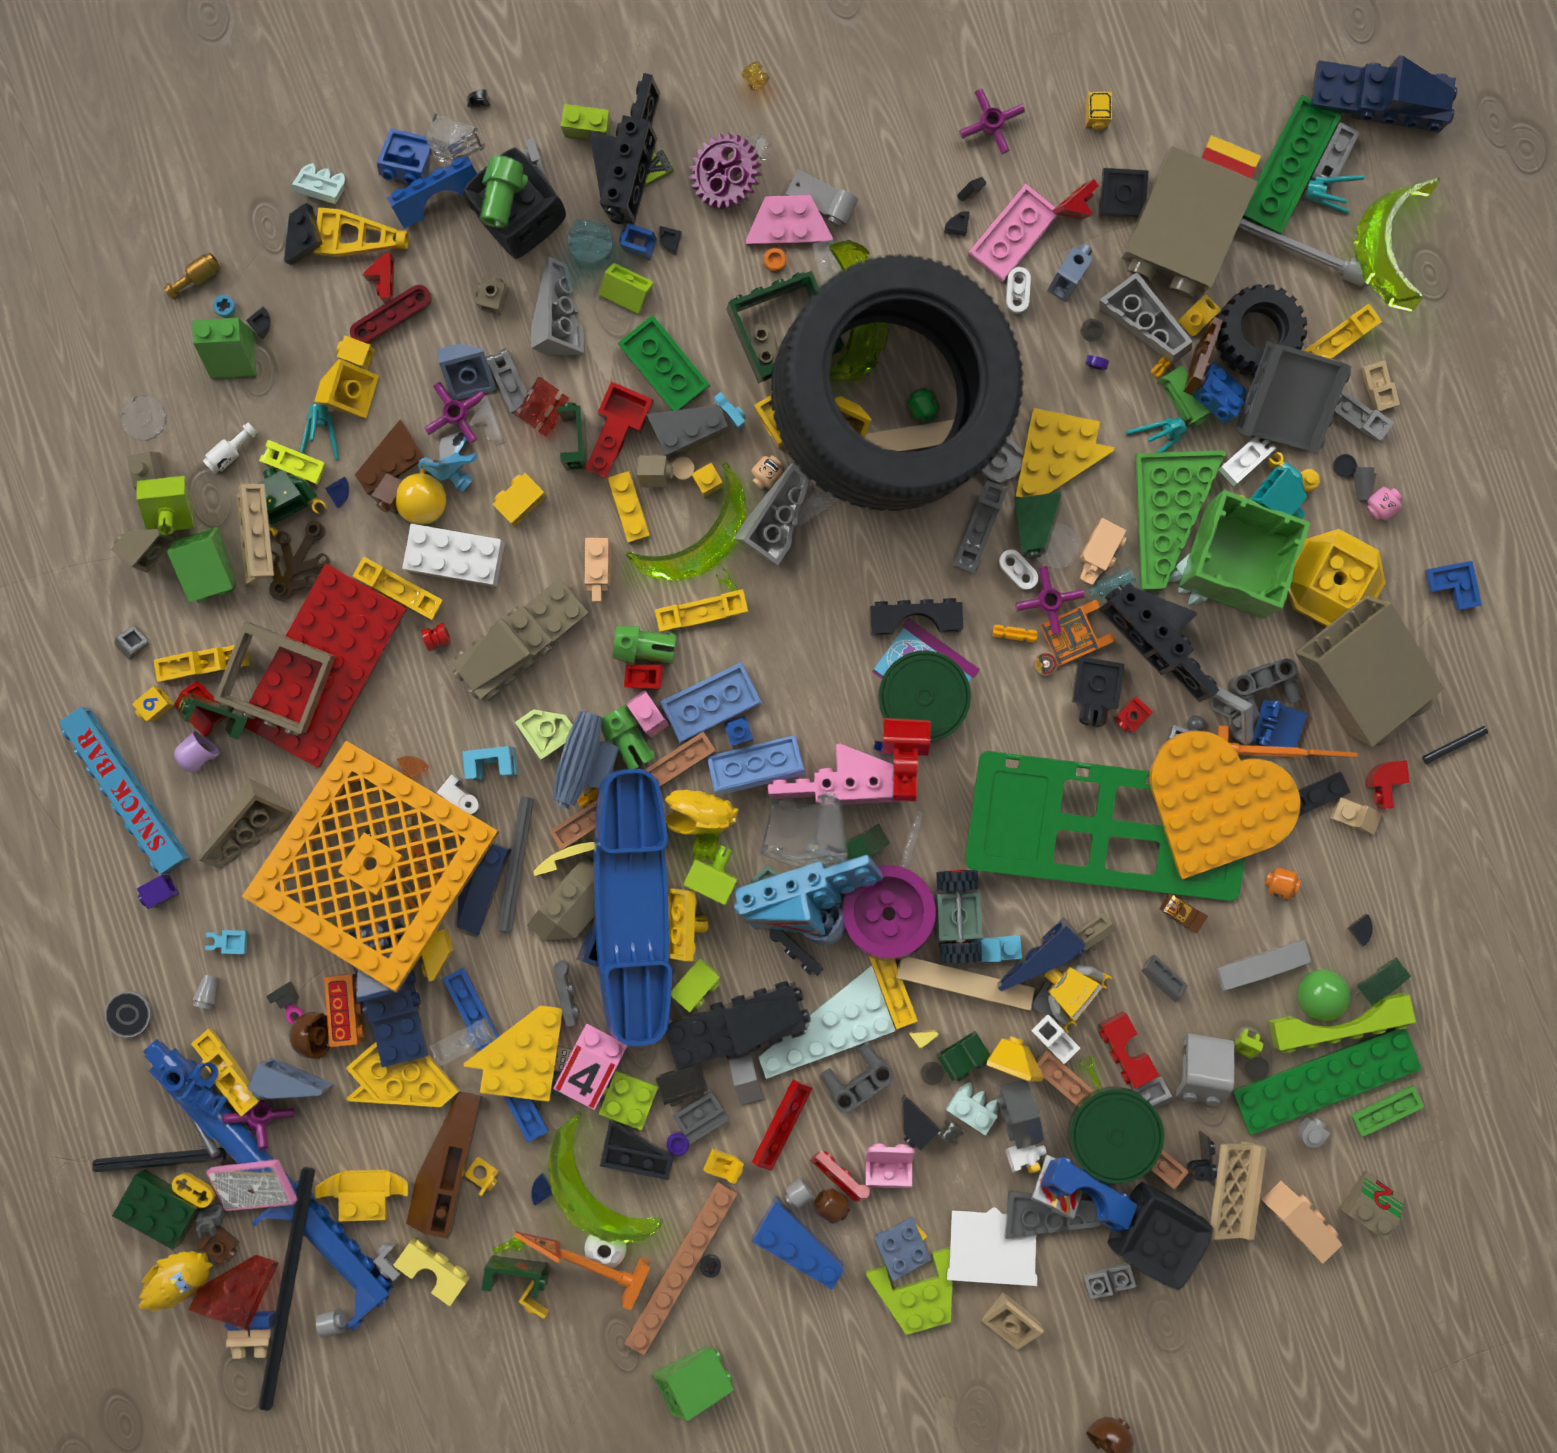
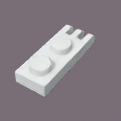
M1255 436L1218 470L1235 486L1276 449L1274 445H1271L1268 449L1264 447L1270 440L1265 439L1261 443L1259 441L1261 437Z

